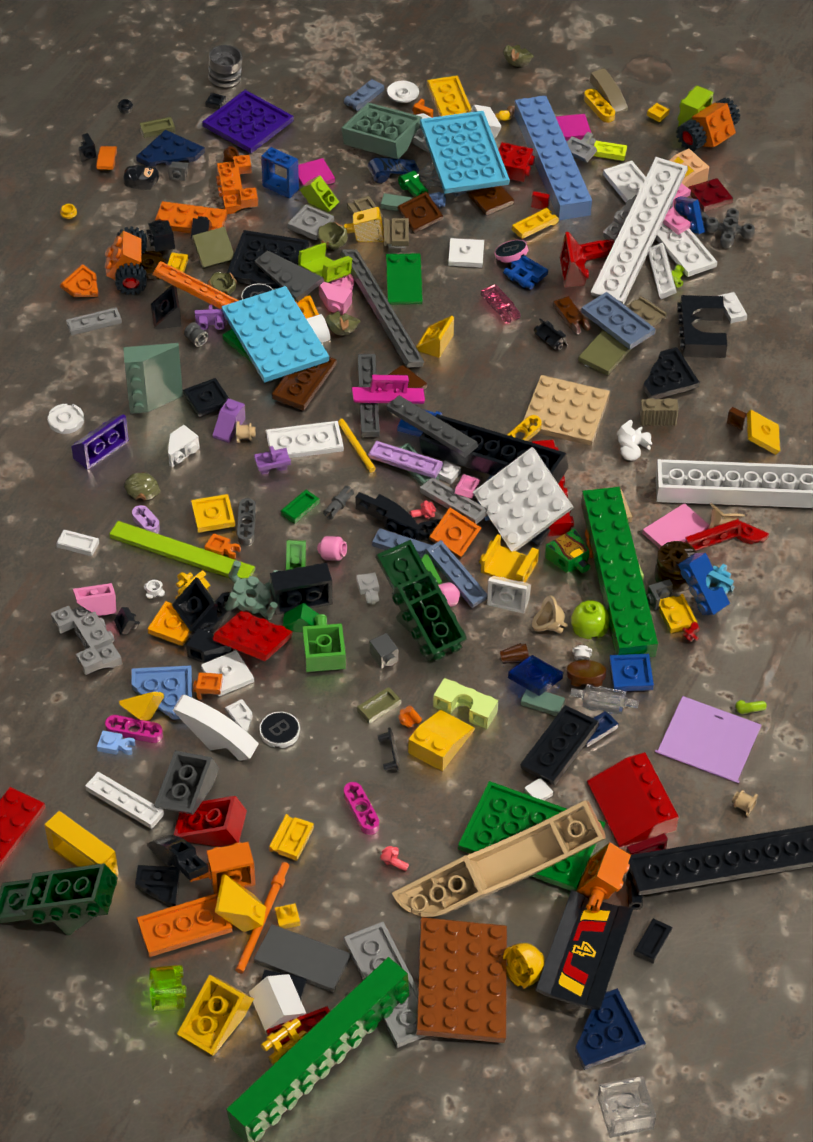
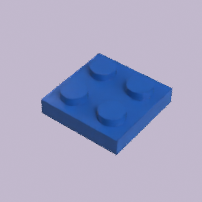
M649 654L610 655L609 662L614 692L653 690L654 683Z

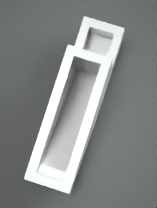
M181 695L172 710L210 751L227 748L241 761L250 759L259 744L231 719L189 696Z

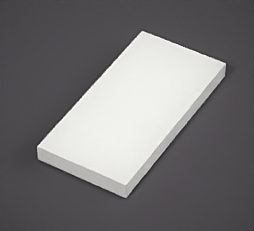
M338 421L266 430L268 447L273 446L274 450L287 448L289 458L344 451Z

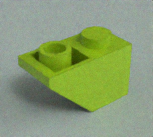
M320 175L309 180L299 189L310 204L327 212L331 211L339 203Z

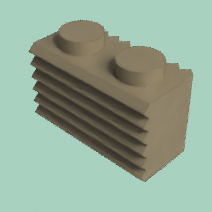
M671 398L641 399L640 425L675 426L679 411L678 400Z

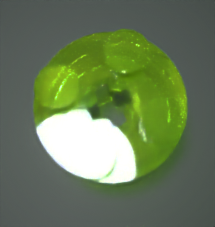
M182 965L152 967L149 969V980H153L149 988L151 1005L154 1012L185 1008L186 986L182 985L181 978H183Z

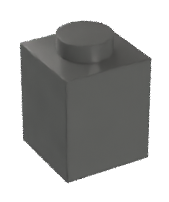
M387 633L369 641V653L381 669L391 666L398 661V648Z

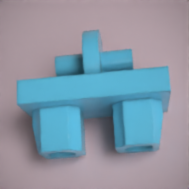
M722 564L720 568L714 565V570L706 577L707 587L709 588L713 583L717 587H723L726 594L729 591L732 592L735 588L733 586L734 580L730 579L731 573L726 571L727 565Z

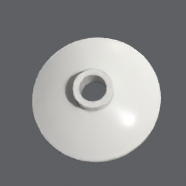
M397 81L388 87L387 94L390 99L396 102L406 103L418 97L419 88L409 81Z

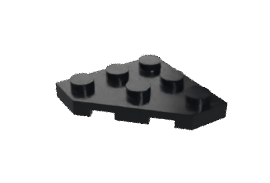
M675 347L660 352L648 379L644 382L643 390L648 398L660 399L699 388L700 382L679 349Z

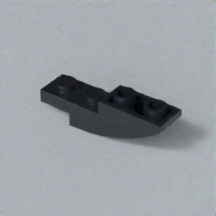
M361 492L356 495L357 510L384 521V528L389 531L419 541L418 524L400 505L381 494L376 499Z
M165 835L147 843V847L168 867L174 865L189 880L198 878L208 872V865L196 855V848L179 836Z

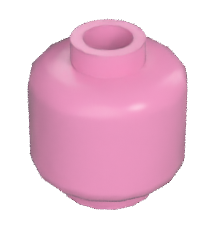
M325 536L322 538L321 543L318 544L317 550L323 560L340 561L347 553V544L339 536Z
M450 582L439 584L438 586L445 595L449 606H456L460 597L459 589Z

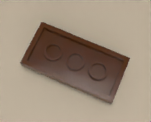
M329 357L328 362L286 375L272 393V399L304 411L337 365V359Z

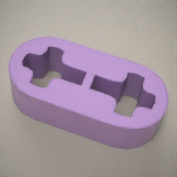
M138 505L133 508V521L139 528L154 533L159 532V520L146 506Z

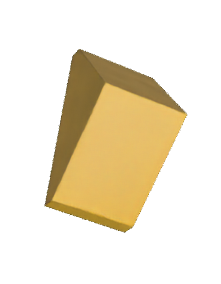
M150 692L120 700L119 705L139 720L150 721L163 700L164 693Z

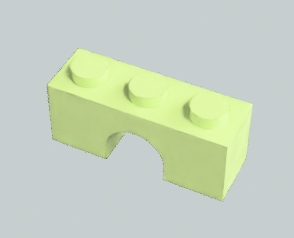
M446 678L443 679L433 696V707L452 714L453 710L458 706L469 707V722L488 729L498 712V700L492 696L484 695L473 688L465 687L456 681Z

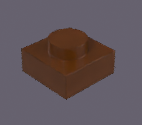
M732 407L728 412L727 424L743 431L747 423V413Z

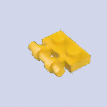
M297 1018L291 1022L287 1021L284 1023L282 1029L275 1034L271 1033L266 1037L267 1040L261 1044L265 1052L270 1048L274 1049L275 1052L268 1056L272 1065L307 1034L306 1031H301L299 1034L296 1032L295 1029L301 1026ZM288 1035L290 1040L282 1046L280 1041Z

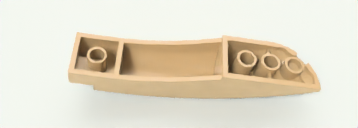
M585 800L516 835L472 854L465 855L392 892L399 905L410 913L421 917L441 916L502 890L606 839L605 833L590 803Z

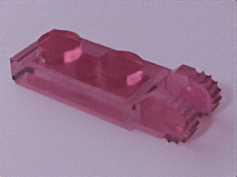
M496 284L481 290V296L501 315L502 320L506 324L511 323V316L515 320L520 319V312L514 306V303Z

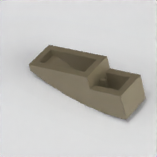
M602 68L591 72L590 83L614 108L615 114L628 110L620 89L607 70Z

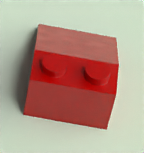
M565 232L559 257L564 287L585 286L586 279H589V271L585 269L586 255L583 254L582 247L570 232Z
M236 796L202 801L193 815L179 813L173 835L179 836L189 843L218 847L233 845L240 840L247 810Z

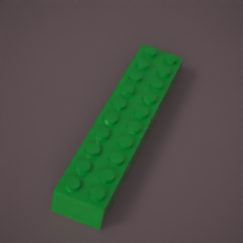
M620 487L582 491L581 507L604 606L609 613V627L616 655L649 654L650 657H656L658 641Z
M390 957L384 960L226 1109L231 1129L245 1142L259 1141L271 1125L274 1126L280 1121L281 1115L285 1111L293 1109L303 1094H308L319 1079H324L336 1063L339 1064L344 1060L349 1050L358 1047L362 1038L367 1033H372L383 1018H388L399 1003L402 1004L407 1000L409 996L408 973Z

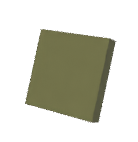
M225 227L192 236L203 269L232 261L234 252Z

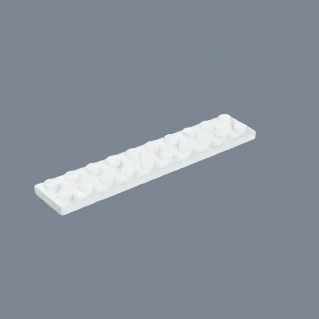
M658 157L655 158L591 290V296L599 297L608 292L622 304L625 303L688 170L687 166Z
M633 161L603 170V176L625 202L638 195L646 178ZM662 223L655 239L659 243L663 242L666 252L677 265L684 267L683 272L687 277L717 267L715 258L690 229L678 235Z

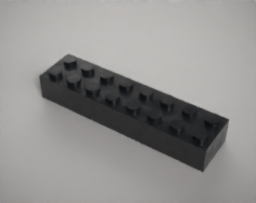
M436 414L435 417L477 441L478 447L467 457H463L424 432L419 437L422 454L493 476L531 447L536 450L557 483L560 482L569 469L565 452Z

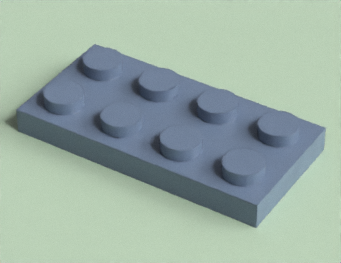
M605 292L581 308V313L629 350L655 334L656 329L608 292Z

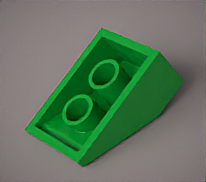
M420 253L386 254L387 298L389 304H422Z

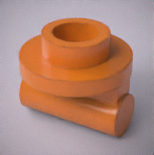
M412 706L401 709L400 715H398L400 723L408 728L422 721L421 716Z

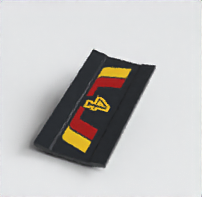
M571 890L536 991L547 997L580 1007L600 1010L633 908L602 902L600 911L592 913L590 912L592 906L589 911L586 908L590 898Z

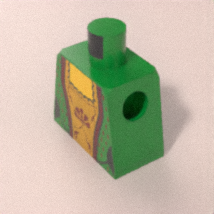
M575 529L546 544L545 558L564 572L570 573L578 569L581 573H585L589 570V548Z

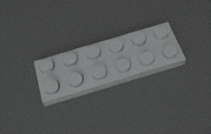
M384 922L344 936V943L349 953H351V957L363 980L388 957L408 973L409 996L407 1000L402 1004L399 1003L388 1018H383L396 1047L398 1048L426 1037L424 1035H416L418 988Z

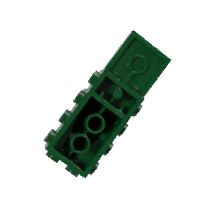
M411 539L377 554L375 558L393 589V602L401 610L396 619L411 633L413 639L417 640L422 656L426 657L428 661L432 659L438 661L444 658L447 652L455 653L463 648L462 645L467 640L465 632L460 627L455 613L451 610L445 595L439 588L436 578L432 575L431 571H427Z
M103 863L33 873L31 879L2 883L0 888V923L30 919L35 924L54 922L66 935H71L94 917L108 915L118 877Z

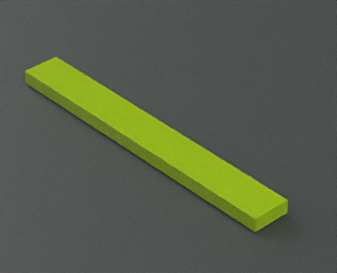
M117 521L109 533L111 539L229 578L228 575L234 561H237L121 521ZM240 562L241 566L237 573L238 577L243 579L252 576L255 572V566Z

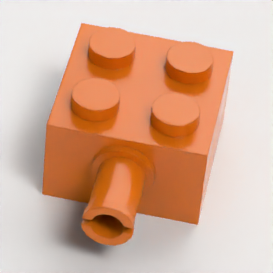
M238 842L230 846L215 847L212 850H207L208 863L206 864L208 865V872L190 880L192 882L209 878L214 894L219 893L221 878L224 874L244 888L255 886L254 861L249 842Z
M610 842L590 857L577 889L578 893L590 898L586 908L589 911L592 906L590 911L592 913H598L604 899L608 900L614 892H618L622 888L624 883L622 881L623 875L626 874L630 867L628 862L631 855Z

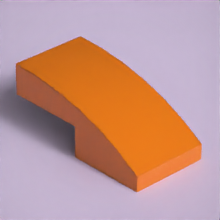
M117 146L100 147L97 169H114Z

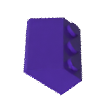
M122 414L112 417L94 431L89 432L88 435L76 441L71 446L73 459L88 470L127 443L129 437L126 415Z

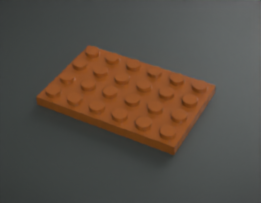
M421 917L416 1035L505 1043L507 959L503 960L505 949H507V926Z

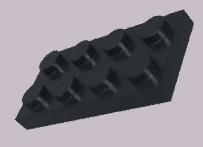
M564 705L521 762V769L556 785L600 726L599 721Z

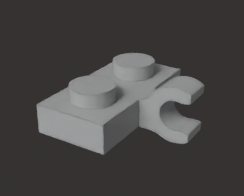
M587 132L582 140L572 136L567 141L574 157L588 162L597 152L596 147L593 146L596 139L592 138V133Z

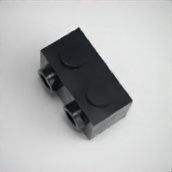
M155 220L152 223H148L149 230H146L147 239L149 240L150 247H154L155 252L175 249L174 234L168 220Z

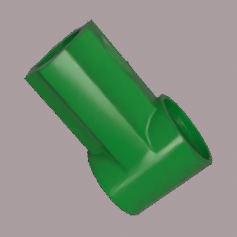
M411 171L398 177L401 189L408 190L414 197L426 191L428 193V189L420 182L416 171Z

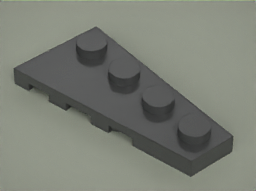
M266 251L255 260V264L280 287L286 286L297 302L324 282L323 277L270 251Z

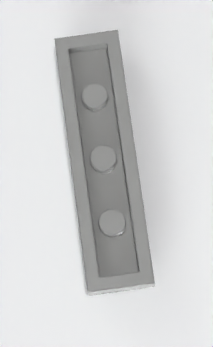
M433 477L420 487V493L447 509L451 507L475 524L487 516L486 512L488 509L467 497L454 494V489Z

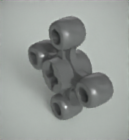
M735 208L727 210L723 223L718 222L714 217H709L705 221V230L708 233H714L717 230L721 231L720 245L723 248L732 247L736 234H741L744 239H751L755 234L754 225L750 223L743 226L738 225L739 211Z

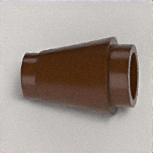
M519 643L500 651L502 662H525V660L529 659L526 644Z

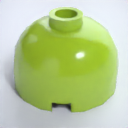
M587 600L575 607L571 616V625L574 633L579 637L592 639V637L598 636L600 638L609 629V613L600 602Z

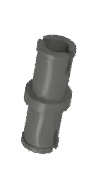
M344 486L342 491L332 498L330 505L323 511L325 516L331 511L327 517L328 519L332 520L338 511L346 506L349 498L354 495L353 489L346 493L351 487Z

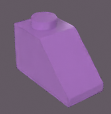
M228 398L219 412L213 438L227 443L231 441L236 434L237 421H240V425H242L246 419L245 404Z

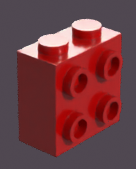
M502 142L498 150L509 179L524 182L526 176L530 174L531 166L535 162L533 149Z

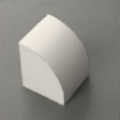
M320 314L307 318L308 323L320 342L329 341L330 333L323 315Z

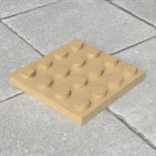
M541 375L524 420L530 415H536L540 417L542 422L539 434L592 446L610 396V391ZM530 423V427L532 425L537 426V423Z

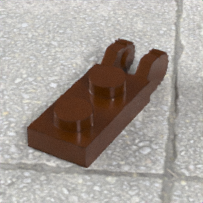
M569 296L553 301L555 310L576 335L581 333L579 325L585 331L591 329L588 320L582 315Z

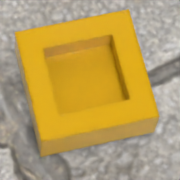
M656 103L647 110V116L661 122L669 115L670 109Z

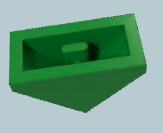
M302 603L284 613L282 626L293 632L303 633V626L316 625L315 616L319 614Z

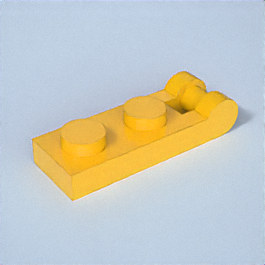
M545 208L513 224L512 231L521 239H524L550 225H556L559 218L556 215H552L548 208Z

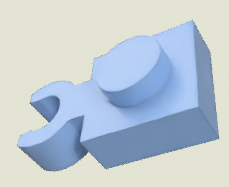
M102 731L97 751L117 755L120 750L124 754L132 755V748L127 746H135V739H123L120 733Z

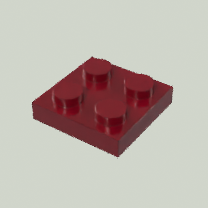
M718 178L688 187L691 190V197L699 201V206L703 212L733 203V197Z

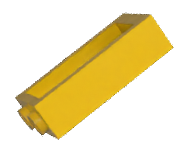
M58 811L44 824L49 848L75 867L105 863L118 877L119 872L115 851L61 811Z

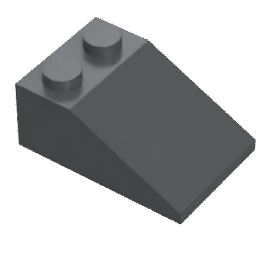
M175 750L154 806L193 815L215 782L219 767L214 759Z

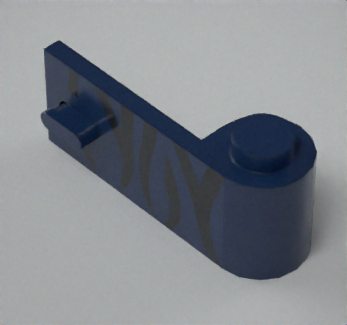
M374 158L369 161L367 166L376 183L385 182L389 178L390 173L406 174L411 171H416L418 175L421 173L415 160Z

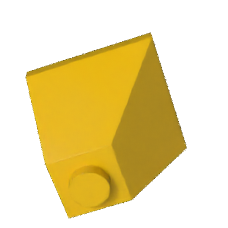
M226 874L222 875L215 913L243 932L263 926L266 911L265 905L253 893Z

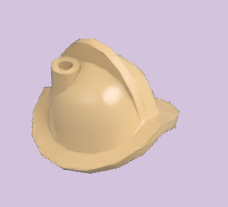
M712 502L709 503L713 507L709 529L745 517L744 514L738 513L724 514Z
M549 595L543 600L541 610L532 620L534 631L549 630L562 633L563 626H568L564 622V612L557 605L556 599L553 596Z

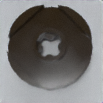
M145 251V254L141 255V263L139 264V267L142 266L143 270H146L147 279L153 281L159 279L152 275L159 262L166 263V259L159 252Z

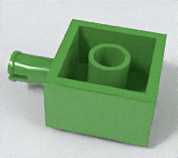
M319 614L315 616V626H303L306 672L346 669L342 623L327 625L326 615Z

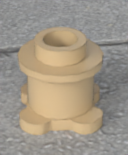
M237 421V443H240V439L252 441V438L256 435L255 427H252V423L240 425V421Z
M742 789L741 792L737 791L735 793L732 803H734L735 809L738 807L746 811L745 816L749 817L756 805L758 794L752 797L744 793L745 790Z

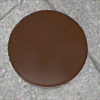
M578 660L567 665L566 675L571 680V685L578 687L583 684H591L592 686L599 687L602 686L603 680L606 678V667L595 661Z

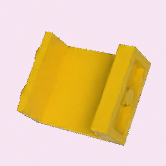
M497 534L494 541L491 540L489 542L486 554L483 553L480 557L481 573L491 577H504L526 583L538 563L539 550L532 547L528 555L517 551L511 552L509 548L500 545L501 535Z

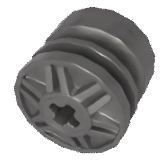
M218 45L210 51L208 78L214 85L227 88L233 87L241 81V51L230 45Z

